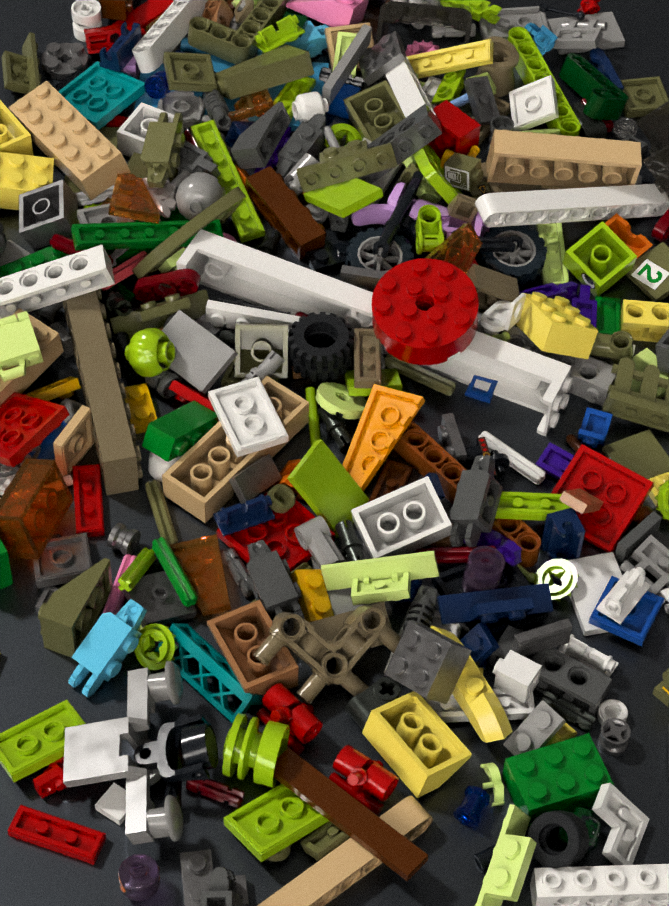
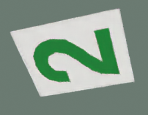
M646 259L631 276L655 290L669 276V272Z

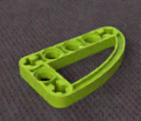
M429 143L413 154L423 176L448 205L458 193L463 194L461 189L454 188L444 177V168L440 167L441 159Z

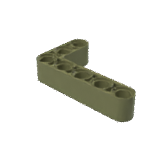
M260 0L237 31L204 17H193L189 22L188 43L194 48L236 65L247 61L254 56L258 49L254 36L258 35V31L270 25L275 27L277 25L276 22L288 10L286 4L290 0Z

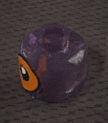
M141 853L133 854L121 863L118 874L120 889L123 894L134 901H145L152 898L160 886L159 866L156 861L149 855Z

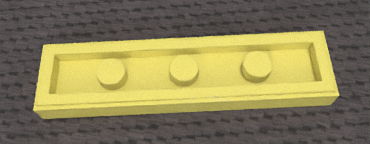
M491 39L411 55L407 56L414 72L418 74V79L493 64L494 42Z

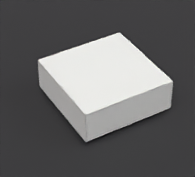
M113 783L95 804V810L120 826L125 820L126 790Z

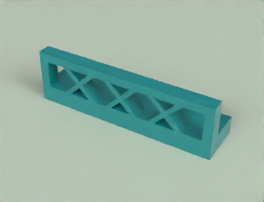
M172 623L169 630L176 635L174 640L179 643L180 656L174 657L175 660L173 662L177 664L181 676L230 722H234L238 713L245 714L251 705L262 704L264 695L245 693L226 658L188 624ZM163 642L158 644L154 652H159V647L162 646ZM195 658L199 662L200 674L192 675L188 671L187 659ZM215 676L219 680L220 693H212L208 690L207 677ZM227 695H236L242 701L235 713L228 708Z

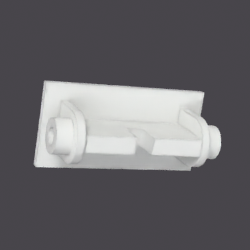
M636 567V569H631L630 572L626 571L596 610L621 625L651 587L649 583L645 582V570L641 567Z
M573 634L570 635L569 643L559 647L558 651L577 658L581 663L592 669L604 672L608 677L612 675L619 664L612 659L613 656H607L589 647L587 644L574 638L575 635Z

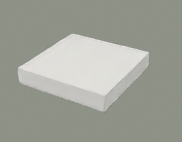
M551 75L509 92L511 117L514 121L513 131L528 130L559 118L555 81Z

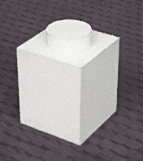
M510 650L505 659L499 658L494 666L493 674L496 675L494 687L525 703L539 683L542 665Z

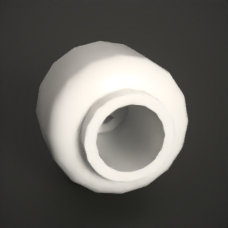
M319 92L299 94L296 96L295 101L292 102L294 119L299 120L300 123L302 121L308 123L314 114L325 115L329 111L327 99L322 98Z

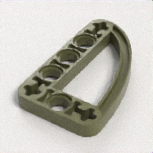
M239 187L231 190L164 240L142 259L132 272L138 279L150 276L169 257L183 248L180 247L183 243L212 221L220 219L221 225H223L245 200V194Z

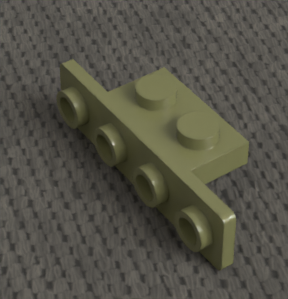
M30 32L22 46V55L4 51L1 58L5 89L27 95L40 85L41 74H39L38 69L40 59L37 58L38 43L35 41V33Z
M353 140L347 143L346 146L324 149L323 152L319 153V163L298 168L296 172L302 191L308 192L397 167V161L391 143L369 148L366 140Z
M202 289L194 294L180 296V293L164 297V302L157 304L155 301L146 302L140 305L141 309L132 311L127 316L119 315L109 319L113 335L119 332H127L129 339H131L140 330L164 328L167 318L178 310H181L193 320L200 318L206 313V305L209 300L207 290Z

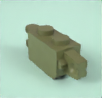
M161 112L158 122H149L140 158L143 161L147 173V183L150 188H164L167 178L174 177L175 169L180 165L179 152L180 148H183L185 144L184 133H181L183 125L182 113H176L173 122H168V114Z

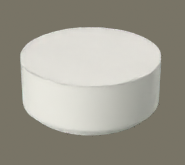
M616 699L603 701L597 713V719L601 725L611 718H618L626 722L628 717L627 707Z

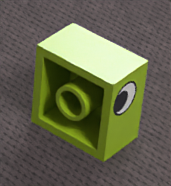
M602 221L565 251L562 264L583 285L590 286V292L594 297H599L633 269L637 255Z

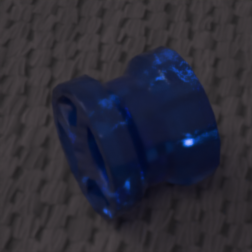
M158 71L146 80L144 88L151 98L161 99L171 91L168 88L165 71Z

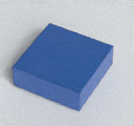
M474 375L467 387L465 396L490 403L498 381ZM476 379L491 383L488 392L474 387Z

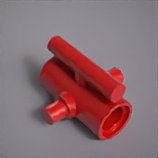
M282 683L275 684L266 692L262 699V704L266 708H261L256 714L265 725L269 720L289 725L290 734L287 747L297 755H300L305 748L300 742L306 744L313 740L323 726V723L313 714V707L310 704L301 703Z
M349 744L344 746L339 752L332 767L335 771L346 777V779L336 772L329 776L331 781L376 815L382 811L384 805L371 797V795L385 802L391 796L399 781V777L385 769L381 761L371 760Z

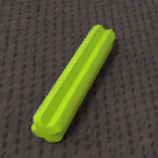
M145 547L141 550L118 579L120 583L118 586L119 590L132 591L156 560L153 549L149 550Z

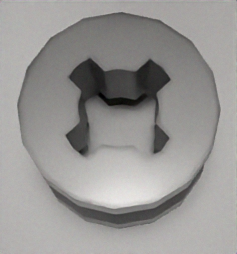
M119 522L109 534L107 547L112 550L119 549L123 555H132L139 544L141 532L136 529L129 530L125 524Z
M618 718L606 720L601 726L598 737L599 748L611 756L624 753L631 734L629 725Z

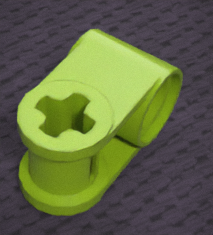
M424 205L419 209L416 220L417 255H421L422 252H438V254H443L444 233L442 231L440 210L434 205Z

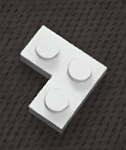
M611 783L602 784L592 807V810L611 827L602 854L614 865H632L649 818Z

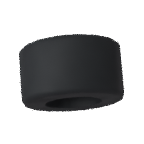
M563 810L544 812L535 818L528 832V837L537 842L533 857L546 867L574 866L583 859L588 851L590 841L588 828L583 820L572 812ZM555 827L565 829L568 836L567 847L561 852L553 850L549 842L550 832Z

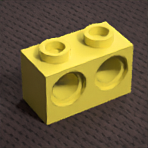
M623 299L621 331L631 334L635 341L658 342L669 329V303Z

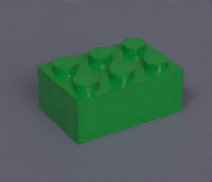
M589 733L505 758L502 778L514 804L531 818L530 825L535 818L544 812L556 810L574 812L575 807L585 809L593 807L601 785L606 783L614 785Z

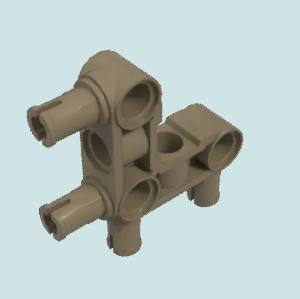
M359 606L343 622L344 627L332 641H325L314 631L315 627L299 615L281 612L273 619L272 626L268 632L270 635L253 656L267 666L283 646L288 647L312 669L311 676L296 692L302 700L311 704L325 685L340 684L353 696L369 688L367 684L352 672V667L376 639L394 653L401 636L389 626V620L385 617L383 611L372 606ZM371 612L374 620L369 627H366L364 617L367 613ZM291 618L294 622V628L290 633L286 634L283 625L287 619ZM334 657L336 659V667L333 671L328 672L326 663L330 658Z

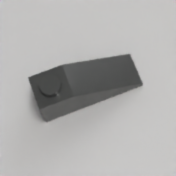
M282 102L276 103L239 135L231 152L240 169L266 167L291 122Z

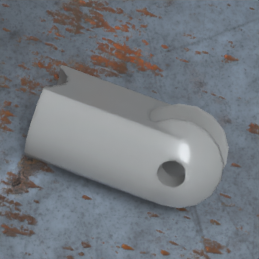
M305 153L284 178L288 188L294 190L297 195H300L303 191L296 170L319 163V161L310 154Z

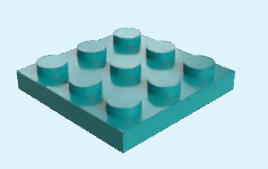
M99 61L95 62L58 91L97 130L104 127L148 91L146 83L123 72L100 67Z

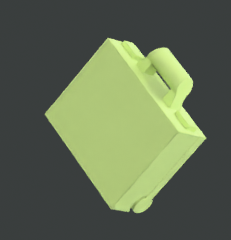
M27 311L17 313V318L14 314L0 319V378L3 382L25 376L26 367L44 362Z

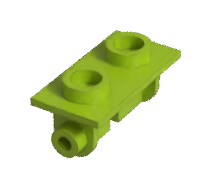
M288 15L276 22L279 30L275 31L274 26L270 25L258 31V35L254 36L257 42L256 47L263 53L279 48V46L286 42L295 41L299 35L305 33V30L297 25L299 20L296 15Z
M466 69L445 73L431 103L441 104L445 100L450 102L458 98L465 87L463 77Z

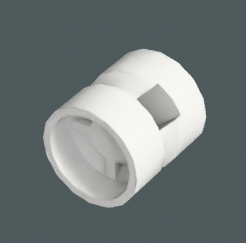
M76 0L72 4L73 34L79 41L86 42L84 29L103 27L101 5L97 0Z

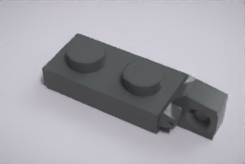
M185 141L184 147L180 148L179 167L183 170L186 169L191 174L205 172L218 178L221 174L217 168L218 165L213 163L214 161L208 152Z

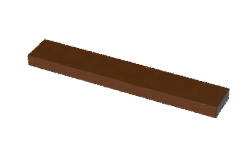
M290 748L277 758L274 778L407 882L428 861V854Z

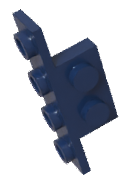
M548 583L437 597L442 625L475 621L489 624L497 622L500 618H509V621L526 618V615L551 613L554 611Z

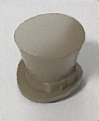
M492 36L484 40L491 39L494 42L493 64L478 66L475 75L488 72L496 86V94L494 96L502 97L514 89L515 78L513 68L518 65L519 54L508 40Z

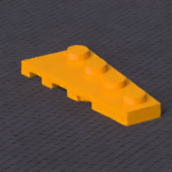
M376 384L373 385L342 464L363 492L424 404L425 399L422 396Z

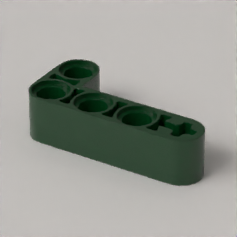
M568 53L559 77L587 100L583 109L584 114L596 120H619L629 99L627 94L585 58L575 53Z

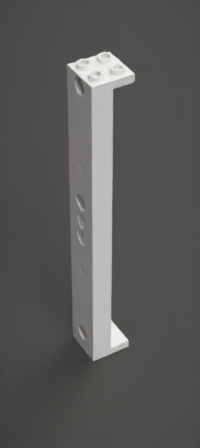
M200 230L176 262L177 270L192 269L198 272L201 276V285L254 305L291 312V315H295L297 312H303L308 315L313 312L315 314L326 312L325 314L327 315L333 313L336 314V318L342 317L345 319V324L349 323L353 332L354 328L373 329V292L208 231ZM476 331L470 345L462 353L458 352L443 363L419 365L466 385L471 383L474 375L498 381L494 395L544 414L537 428V433L545 437L551 427H556L560 418L559 410L566 408L570 395L566 393L569 392L573 382V378L569 377L570 365ZM384 347V354L388 355L389 353L386 351V348ZM476 379L474 387L488 392L491 383Z

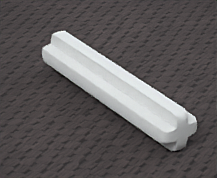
M483 431L478 436V438L485 437L490 453L493 450H498L499 453L506 454L510 461L509 466L534 484L539 485L544 481L546 476L544 470L488 431Z

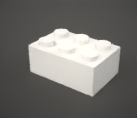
M428 476L351 510L352 520L371 559L409 554L451 535L452 524Z

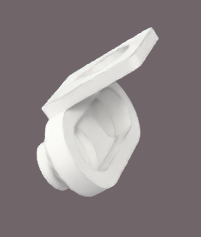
M521 293L513 302L504 300L495 302L481 316L480 324L484 331L490 335H497L503 330L509 331L520 320L526 294Z

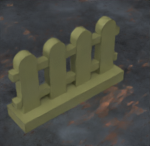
M627 357L621 358L618 365L613 364L611 372L616 374L614 385L610 384L608 387V396L603 404L602 411L613 414L614 417L669 433V379L659 377L660 370L654 365H647L644 371L641 372L634 370L635 364L632 359ZM632 379L641 381L639 393L631 391ZM658 386L666 388L664 400L656 398Z

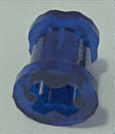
M468 786L464 792V800L459 807L455 808L453 815L460 823L468 827L478 826L480 822L479 816L483 808L489 805L491 798L483 789L476 786Z

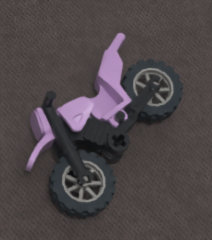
M420 171L414 172L407 188L406 183H397L388 197L387 204L367 205L352 213L351 220L355 226L380 224L384 225L385 228L379 227V230L368 228L366 232L360 231L357 233L356 238L353 237L350 240L345 259V265L387 272L393 268L388 263H397L398 265L413 260L414 253L416 258L443 260L466 245L479 266L517 279L518 286H524L527 282L532 283L535 281L536 276H540L546 260L547 247H544V239L538 236L539 233L535 229L533 231L529 229L530 226L486 227L479 212L476 213L472 223H468L449 216L445 206L423 199H414L423 178V174ZM424 205H434L440 210L442 231L444 233L443 254H438V252H422L421 255H417L415 226L418 211ZM496 253H500V254H503V255L500 256V257H498V256L496 255ZM522 257H530V260L525 261ZM361 258L370 261L367 263H363Z

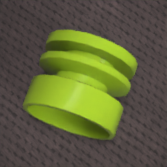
M238 713L225 740L222 774L232 777L237 768V778L244 780L249 769L253 768L254 783L274 788L278 782L274 778L276 761L287 750L290 726L269 720L263 733L259 732L258 717L253 716L247 727V715Z

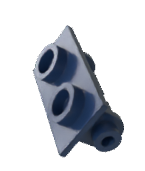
M260 494L257 498L245 501L243 504L239 503L227 508L222 507L219 512L213 514L223 537L275 519L269 507L272 505L269 495L264 496L263 494Z

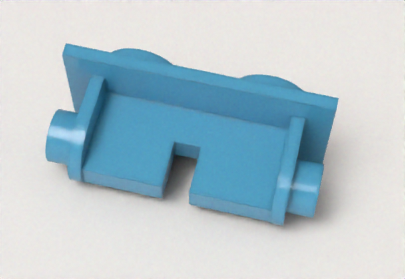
M528 23L524 27L531 35L542 55L554 47L558 37L544 25L539 28L534 23Z

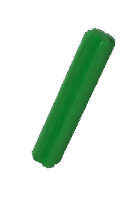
M164 537L154 539L152 541V549L185 607L195 605L198 602V595L168 541Z

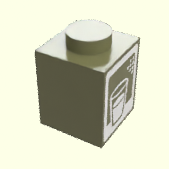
M455 152L444 164V177L454 188L471 192L477 184L481 183L483 178L481 159Z

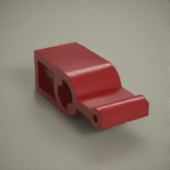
M110 25L84 29L88 54L100 53L103 47L106 48L107 52L115 43L110 38L111 35L118 33L120 37L121 27ZM140 27L141 34L143 37L146 34V31L144 28Z

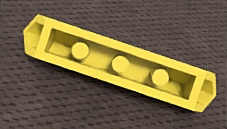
M431 625L430 628L463 645L452 632ZM469 655L452 694L483 742L488 743L505 739L513 732L507 715L494 691Z

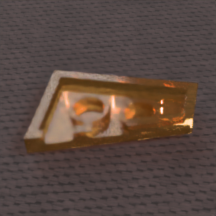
M217 534L171 544L170 547L198 595L196 605L203 616L232 610Z

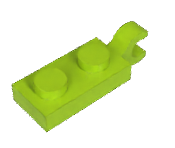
M440 0V5L478 22L483 18L491 24H497L500 20V17L496 15L501 12L502 8L498 5L490 6L491 2L487 0Z

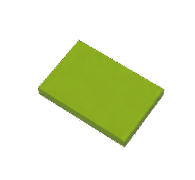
M358 178L304 193L306 202L341 218L349 216L384 196L380 187Z
M322 439L316 440L287 478L314 513L324 518L329 529L335 533L336 539L339 538L335 530L336 524L344 520V524L347 527L346 520H350L353 523L351 510L369 501L366 494Z
M65 700L0 733V764L13 783L64 757L65 728L86 723L70 702Z
M282 783L223 818L224 826L260 862L265 861L329 822L328 819Z

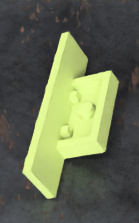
M434 551L321 565L327 591L351 588L353 605H369L377 602L410 598L411 580L439 577V569Z
M509 805L475 906H502L503 900L518 902L537 842L531 837H525L531 818L516 805Z

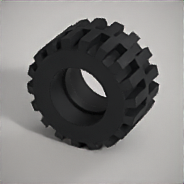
M313 312L309 313L308 317L303 315L299 318V322L295 321L292 324V329H289V364L293 366V371L296 374L301 373V377L304 379L311 378L313 382H317V380L328 382V379L336 380L338 375H345L347 369H350L352 366L354 332L351 331L352 327L349 323L345 324V319L342 317L336 318V314L333 313L327 315L325 314L326 312H320V314ZM315 346H326V347H325V348H317V347H315Z

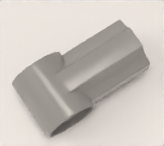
M319 515L294 528L299 544L304 550H309L320 570L321 565L345 562V559L333 542L330 529L322 516Z

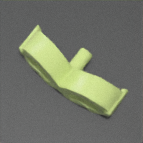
M495 763L481 764L480 767L484 768L490 782L482 783L483 789L493 788L494 802L492 807L504 805V785L499 768Z

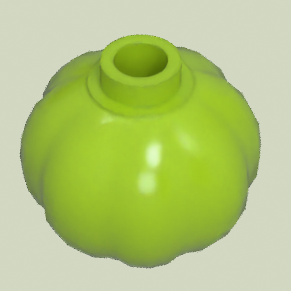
M146 328L136 332L131 337L130 344L125 348V358L140 376L154 377L169 369L175 359V346L162 330ZM159 363H163L166 367L162 368Z

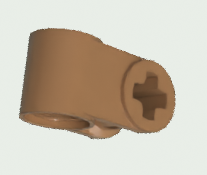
M208 0L201 17L229 27L234 12L225 0Z

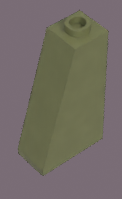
M286 44L215 73L216 90L224 98L232 100L314 74L309 51Z

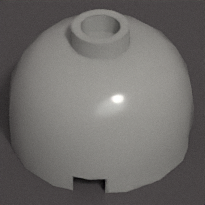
M205 172L192 173L179 184L175 196L177 208L183 217L191 220L226 195V191L218 183V179L215 176Z

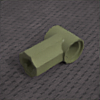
M617 331L612 335L597 333L590 356L610 358L615 364H618L620 359L624 357L632 359L633 338L626 331Z

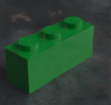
M194 400L150 422L142 447L169 462L186 453L218 423L219 419L215 412Z

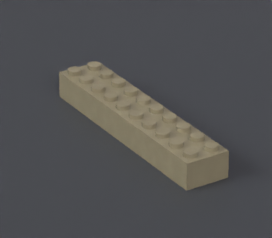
M101 289L64 300L63 308L69 334L72 337L73 351L85 404L91 408L94 443L107 496L139 490L138 479L143 478L140 464V448L133 441L136 440L134 424H131L130 420H128L131 419L130 407L125 402L124 383H121L120 379L118 380V378H121L119 363L113 360V358H116L115 346L113 342L111 343L108 340L111 338L109 323L103 321V319H107L104 303L101 304L98 301L102 300Z

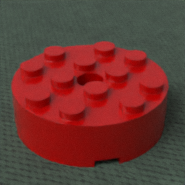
M417 258L400 263L387 271L374 289L372 295V324L375 336L384 345L389 354L401 361L416 365H434L446 362L449 357L458 352L462 353L470 345L476 334L479 309L477 290L466 273L451 263L430 258Z

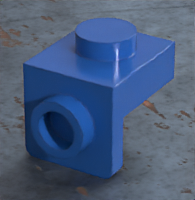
M587 407L578 432V439L582 440V444L592 448H597L598 445L604 446L613 414Z

